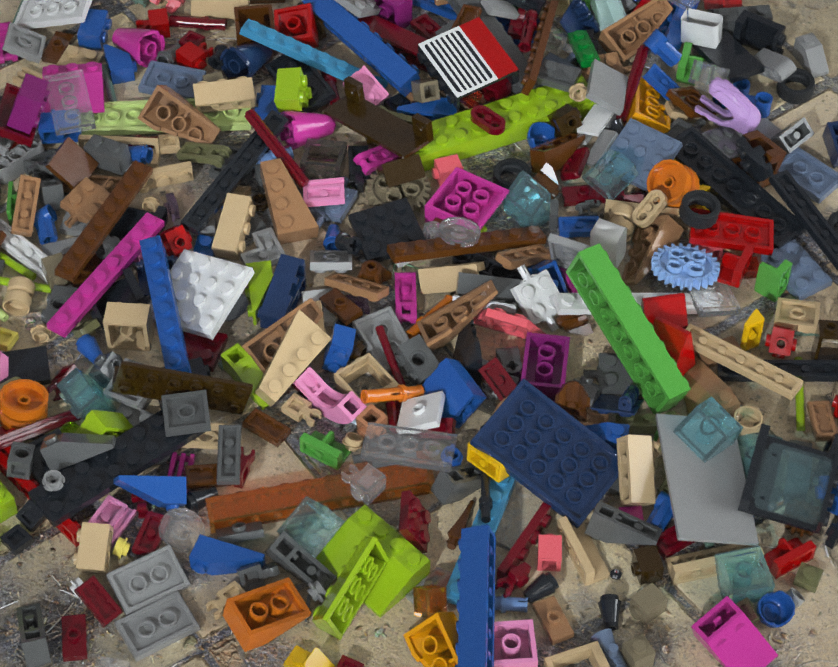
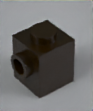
M565 104L547 115L551 125L555 128V133L562 137L583 125L580 120L582 117L580 111L569 104Z
M656 545L633 549L631 571L634 577L637 576L639 584H654L662 580L664 566Z

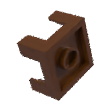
M758 130L743 134L742 136L745 137L752 148L759 145L762 146L765 151L766 163H771L773 173L777 174L787 152ZM739 157L731 159L741 169L739 164L741 159ZM769 178L762 182H757L762 188L771 185Z

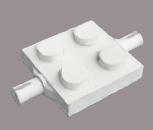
M525 264L518 267L517 269L523 280L517 286L511 288L510 291L523 315L535 325L546 321L551 332L557 330L559 327L553 318L557 313L553 297L559 291L549 272L545 269L538 274L530 275Z

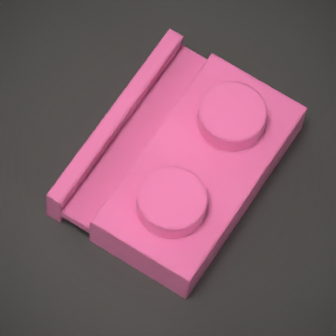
M365 65L350 76L363 83L365 100L374 105H380L383 100L390 96Z
M344 177L309 180L308 185L303 187V199L307 207L345 204Z
M108 495L89 520V523L110 524L114 528L112 549L118 537H121L137 515V510H132L127 504Z

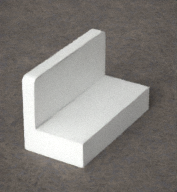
M594 104L583 119V125L577 128V133L585 134V139L581 144L587 145L593 136L598 137L614 113L598 104Z

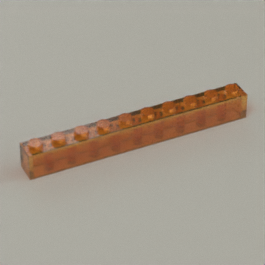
M429 458L417 459V461L380 468L372 469L371 467L367 470L349 471L344 474L327 475L317 479L282 483L278 486L260 487L250 491H237L233 494L222 496L215 495L211 498H205L212 534L216 533L215 529L230 527L238 522L246 524L261 521L262 524L317 515L328 510L333 512L401 499V492L410 490L415 497L432 494L430 489L435 478Z

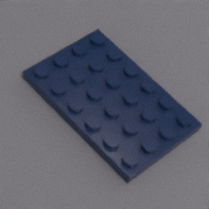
M524 378L469 443L503 464L506 468V473L544 503L550 505L562 517L566 516L569 522L577 529L619 477L617 451Z

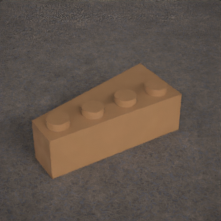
M281 158L260 162V175L274 232L280 245L318 238L319 226Z

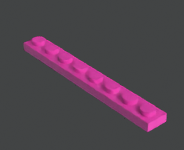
M147 212L46 323L47 329L65 338L121 276L122 270L128 268L142 252L139 240L156 236L165 226L164 220Z

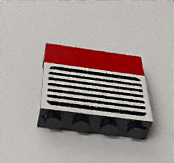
M480 17L418 44L417 58L419 62L425 65L430 77L438 80L439 90L444 91L448 102L453 104L457 110L460 109L461 98L507 78L511 85L519 82L518 67Z

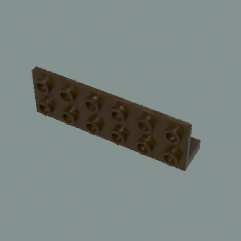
M350 76L343 79L346 96L323 110L324 114L329 115L333 120L403 159L408 158L434 140L432 120L416 113L412 116L413 125L365 100L363 83Z
M121 361L120 366L114 367L112 392L161 401L162 395L206 390L209 410L242 415L253 390V385L249 383Z

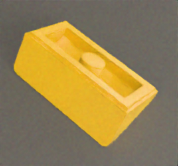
M758 309L753 311L744 324L740 343L744 351L758 347L760 344L765 318Z
M468 443L467 461L498 483L509 477L503 464Z

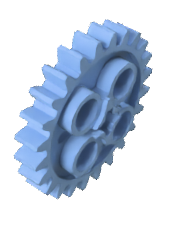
M671 243V247L664 245L663 249L658 248V251L654 252L651 260V271H654L653 276H658V281L664 280V285L670 283L672 288L679 286L680 290H683L684 287H687L689 291L693 287L700 290V286L706 289L708 285L712 286L714 281L717 282L720 263L717 262V257H712L713 253H706V249L699 250L698 245L693 248L689 243L687 246H683L682 243H679V246Z

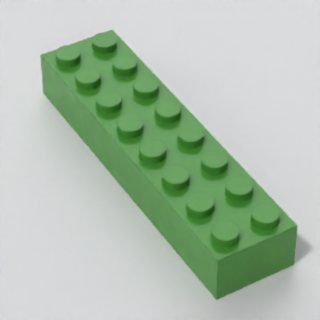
M598 243L578 252L566 270V274L632 381L639 388V392L653 414H661L676 407L690 391L689 383L677 368L676 361L670 357L664 342L655 333L652 323L645 317L642 307L635 301L630 288L625 285L620 277L619 270L610 261L607 251Z

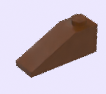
M571 132L564 137L559 136L531 148L532 172L544 174L541 169L547 162L554 167L555 171L561 169L584 141L585 134Z

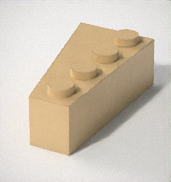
M298 310L293 316L254 393L271 407L332 338L301 310Z

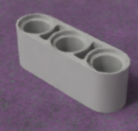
M763 48L754 55L764 66V72L760 73V75L779 83L797 70L790 58Z
M34 137L31 147L18 144L9 150L5 156H0V184H8L9 181L18 178L20 174H24V160L44 152L40 138Z

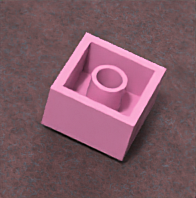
M533 619L495 622L494 667H538Z

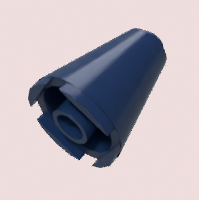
M258 42L229 47L220 56V61L223 59L222 71L227 78L253 77L272 57V49Z

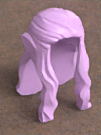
M719 77L714 78L709 84V93L728 110L716 105L706 98L705 95L700 97V101L712 112L731 120H722L700 105L695 106V112L705 116L711 122L723 127L732 128L741 134L754 131L761 120V114L757 107L728 80Z

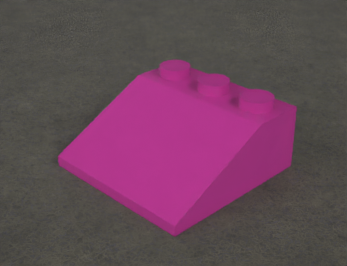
M88 62L86 64L69 63L60 66L52 64L43 67L42 79L49 82L47 90H50L44 113L79 111L80 114L105 112L102 62Z
M456 167L425 205V222L432 225V221L435 218H439L467 232L478 233L509 194V190Z

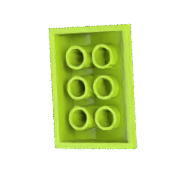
M364 505L345 521L316 559L338 579V572L350 560V553L354 546L359 545L363 539L372 536L376 537L389 558V562L363 603L381 618L430 574V560L368 506Z
M372 536L363 539L359 545L354 546L350 553V560L340 568L337 581L334 586L331 585L327 589L322 605L317 606L313 613L312 621L315 626L339 640L343 637L389 562V558L376 537Z

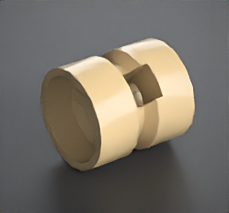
M620 203L612 206L610 209L609 222L627 228L626 242H628L633 237L635 223L632 220V213L635 209L630 205Z
M22 276L12 277L9 280L6 289L7 293L2 304L5 312L19 317L29 314L36 288L32 280Z
M741 406L735 411L733 422L738 445L749 447L756 444L763 422V415L756 407Z

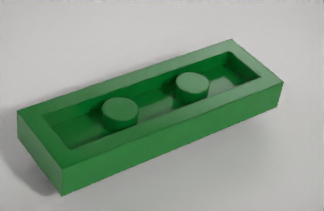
M576 30L568 33V41L581 68L591 67L594 59L600 61L599 55L586 30Z

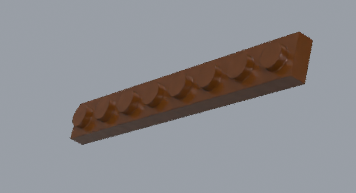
M546 0L542 8V13L539 17L540 22L537 25V32L530 49L531 53L528 56V63L523 72L525 74L520 82L523 85L521 93L527 96L537 81L559 0Z
M136 160L132 163L55 268L56 276L74 283L153 173V167Z
M529 226L411 242H398L387 244L386 252L395 264L520 248L537 244L543 245L546 244L547 237L539 226Z

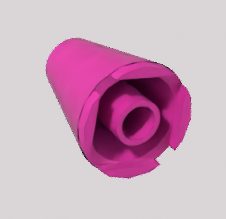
M118 28L112 35L113 44L120 50L129 53L131 59L145 68L148 67L151 60L157 61L158 52L165 49L163 35H160L159 31L154 29Z
M289 110L281 112L284 117L289 119L288 125L280 134L281 141H285L287 144L284 146L285 148L291 147L292 150H295L333 134L336 129L335 120L326 114Z

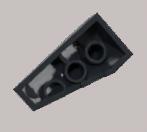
M472 319L458 334L453 359L459 360L476 384L481 385L482 375L479 369L482 367V355L479 339L476 337V327Z

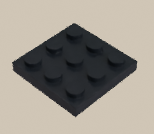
M407 197L348 215L355 236L359 237L362 241L361 250L366 261L375 260L381 262L391 259L386 252L387 244L426 240Z

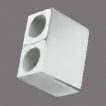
M688 8L687 17L686 9L681 16V42L693 43V45L712 49L717 48L722 39L723 16Z
M599 218L590 233V246L600 243L602 248L607 251L610 261L616 268L626 252L627 228Z

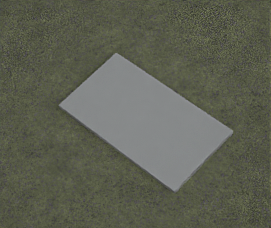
M656 414L655 418L677 540L758 546L759 541L753 515L738 511L746 479L733 420Z

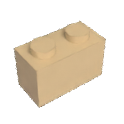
M82 522V527L78 528L77 531L79 549L75 551L73 559L77 570L86 573H108L114 528L110 524Z

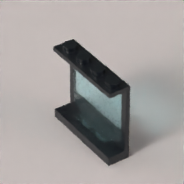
M761 424L738 511L819 534L822 526L827 527L830 513L826 512L827 507H832L835 494H832L831 491L838 484V475L836 474L838 469V446L834 454L768 436L771 426Z

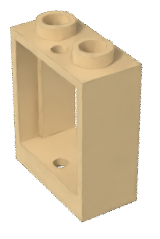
M370 353L356 358L354 362L338 369L334 373V387L341 394H347L350 391L356 394L348 384L367 372L383 388L397 387L399 384ZM387 401L367 403L365 405L373 404L376 408L383 410L386 408Z
M598 641L546 657L544 658L543 667H564L585 659H589L592 667H610Z

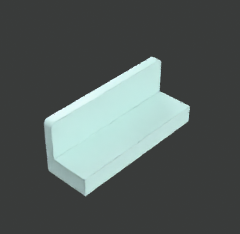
M590 0L596 21L600 25V31L627 16L621 0Z

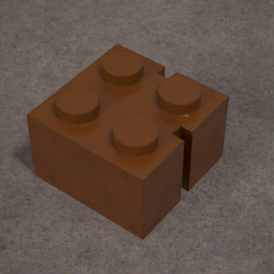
M272 4L234 7L237 46L256 42L240 35L241 27L248 19L275 29Z

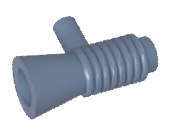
M612 629L600 630L590 638L591 642L598 641L610 667H628L615 642Z

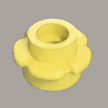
M118 537L112 553L118 556V559H121L122 555L126 557L129 552L131 543L127 542L128 537L126 539Z

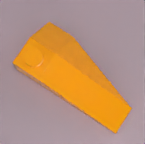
M642 77L640 78L627 122L632 118L663 134L668 133L671 120L664 113L665 106L659 102V92Z
M454 611L437 612L403 635L412 656L417 662H421L424 667H455L458 664V656L455 649L456 642H458L456 622L458 620Z

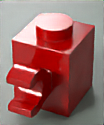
M167 8L148 10L149 20L136 21L137 29H154L159 31L160 35H163L164 38L171 37Z
M189 41L176 50L177 65L203 70L207 66L206 58L214 54L213 47L207 49L206 42L196 46Z

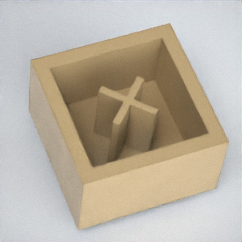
M107 302L103 325L108 349L151 351L154 326L150 304Z

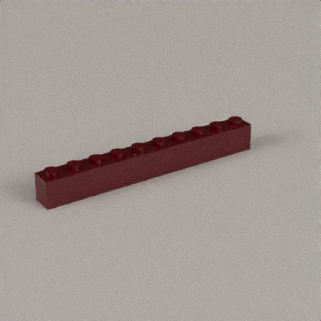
M376 15L357 19L359 22L364 21L372 33L377 32L382 38V42L385 44L388 42L394 48V52L397 55L399 53L402 54L408 64H413L427 72L425 65L421 64L417 58L418 44L428 40L427 38ZM505 78L479 91L482 92L485 100L494 102L506 98L511 93V83Z

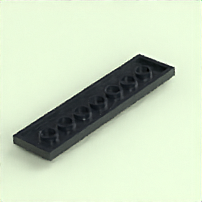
M692 126L674 138L682 142L683 145L675 157L676 161L695 171L699 178V183L710 186V193L716 196L729 210L738 215L774 220V249H780L789 241L798 238L806 232V229L795 215Z
M162 409L116 437L113 449L73 464L60 472L65 477L62 489L50 492L45 490L44 485L41 484L28 492L29 498L55 528L118 488V486L113 484V479L118 475H139L205 432L166 437Z

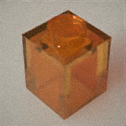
M435 584L413 587L415 616L423 617L425 621L437 612H447L446 587Z

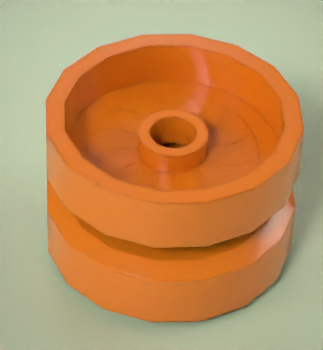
M668 159L660 161L651 169L647 178L648 193L656 189L661 190L668 199L666 206L680 209L683 196L690 191L699 190L700 183L696 172L690 167L678 161Z
M18 379L4 385L0 391L1 426L8 431L13 427L19 429L48 418L49 393L46 388L39 382L30 379Z

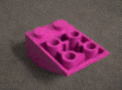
M728 596L691 626L694 636L723 667H766L778 657L775 650L744 612Z

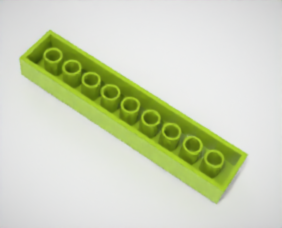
M581 74L577 83H583L587 87L588 83ZM541 86L532 89L528 96L519 93L483 105L505 119V131L502 134L491 135L474 124L470 119L471 109L432 121L434 140L412 155L419 153L424 171L426 172L434 168V159L457 154L459 159L463 160L527 139L529 127L533 123L545 122L551 125L547 115L565 104L576 107L582 116L580 120L583 121L596 103L587 98L581 102H576L569 97V92Z

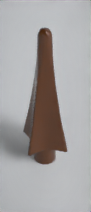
M474 500L469 502L462 515L447 532L449 537L446 541L447 547L451 550H454L458 545V540L461 538V529L467 527L475 504Z

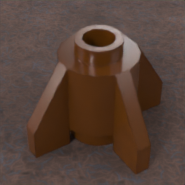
M548 162L541 169L544 174L538 172L535 177L531 178L529 185L532 188L527 186L521 193L527 199L548 201L549 199H555L559 194L558 188L560 185L554 167Z
M368 260L361 265V271L357 277L382 284V282L392 279V273L378 261Z
M586 314L559 315L556 317L559 328H564L565 332L583 336L593 333L590 322L584 324V322L589 321Z
M568 381L557 392L555 403L570 415H576L583 421L587 420L586 408L590 407V397L579 382Z

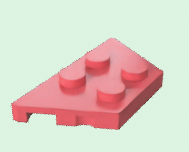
M490 308L484 309L473 318L474 325L525 340L527 332L546 334L524 315H510L500 308H494V310Z

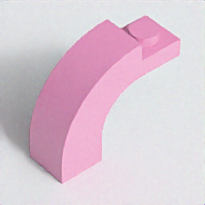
M308 367L293 382L307 397L306 400L312 403V408L320 410L324 417L333 422L349 424L367 407L353 391L341 394L333 390L311 367Z

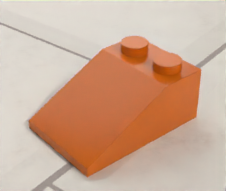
M289 577L228 598L223 612L224 619L244 652L269 643L311 616L310 609Z

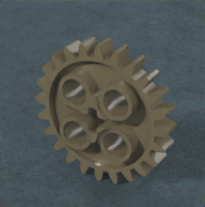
M376 170V174H370V179H367V185L365 186L366 200H368L369 206L376 207L407 197L413 213L414 211L420 213L421 207L425 208L426 202L430 200L431 183L428 182V176H425L415 181L388 188L384 175H378Z

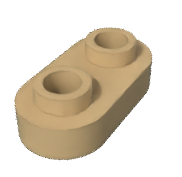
M661 190L650 191L633 211V222L641 228L651 225L666 207L668 202L667 196Z

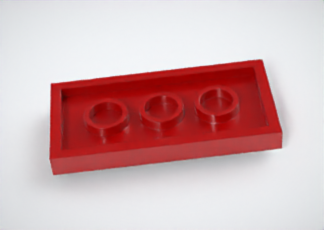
M691 208L692 211L698 214L711 213L710 210ZM719 212L716 224L710 228L696 229L689 226V243L743 251L745 246L749 245L754 247L753 253L772 256L774 250V220Z

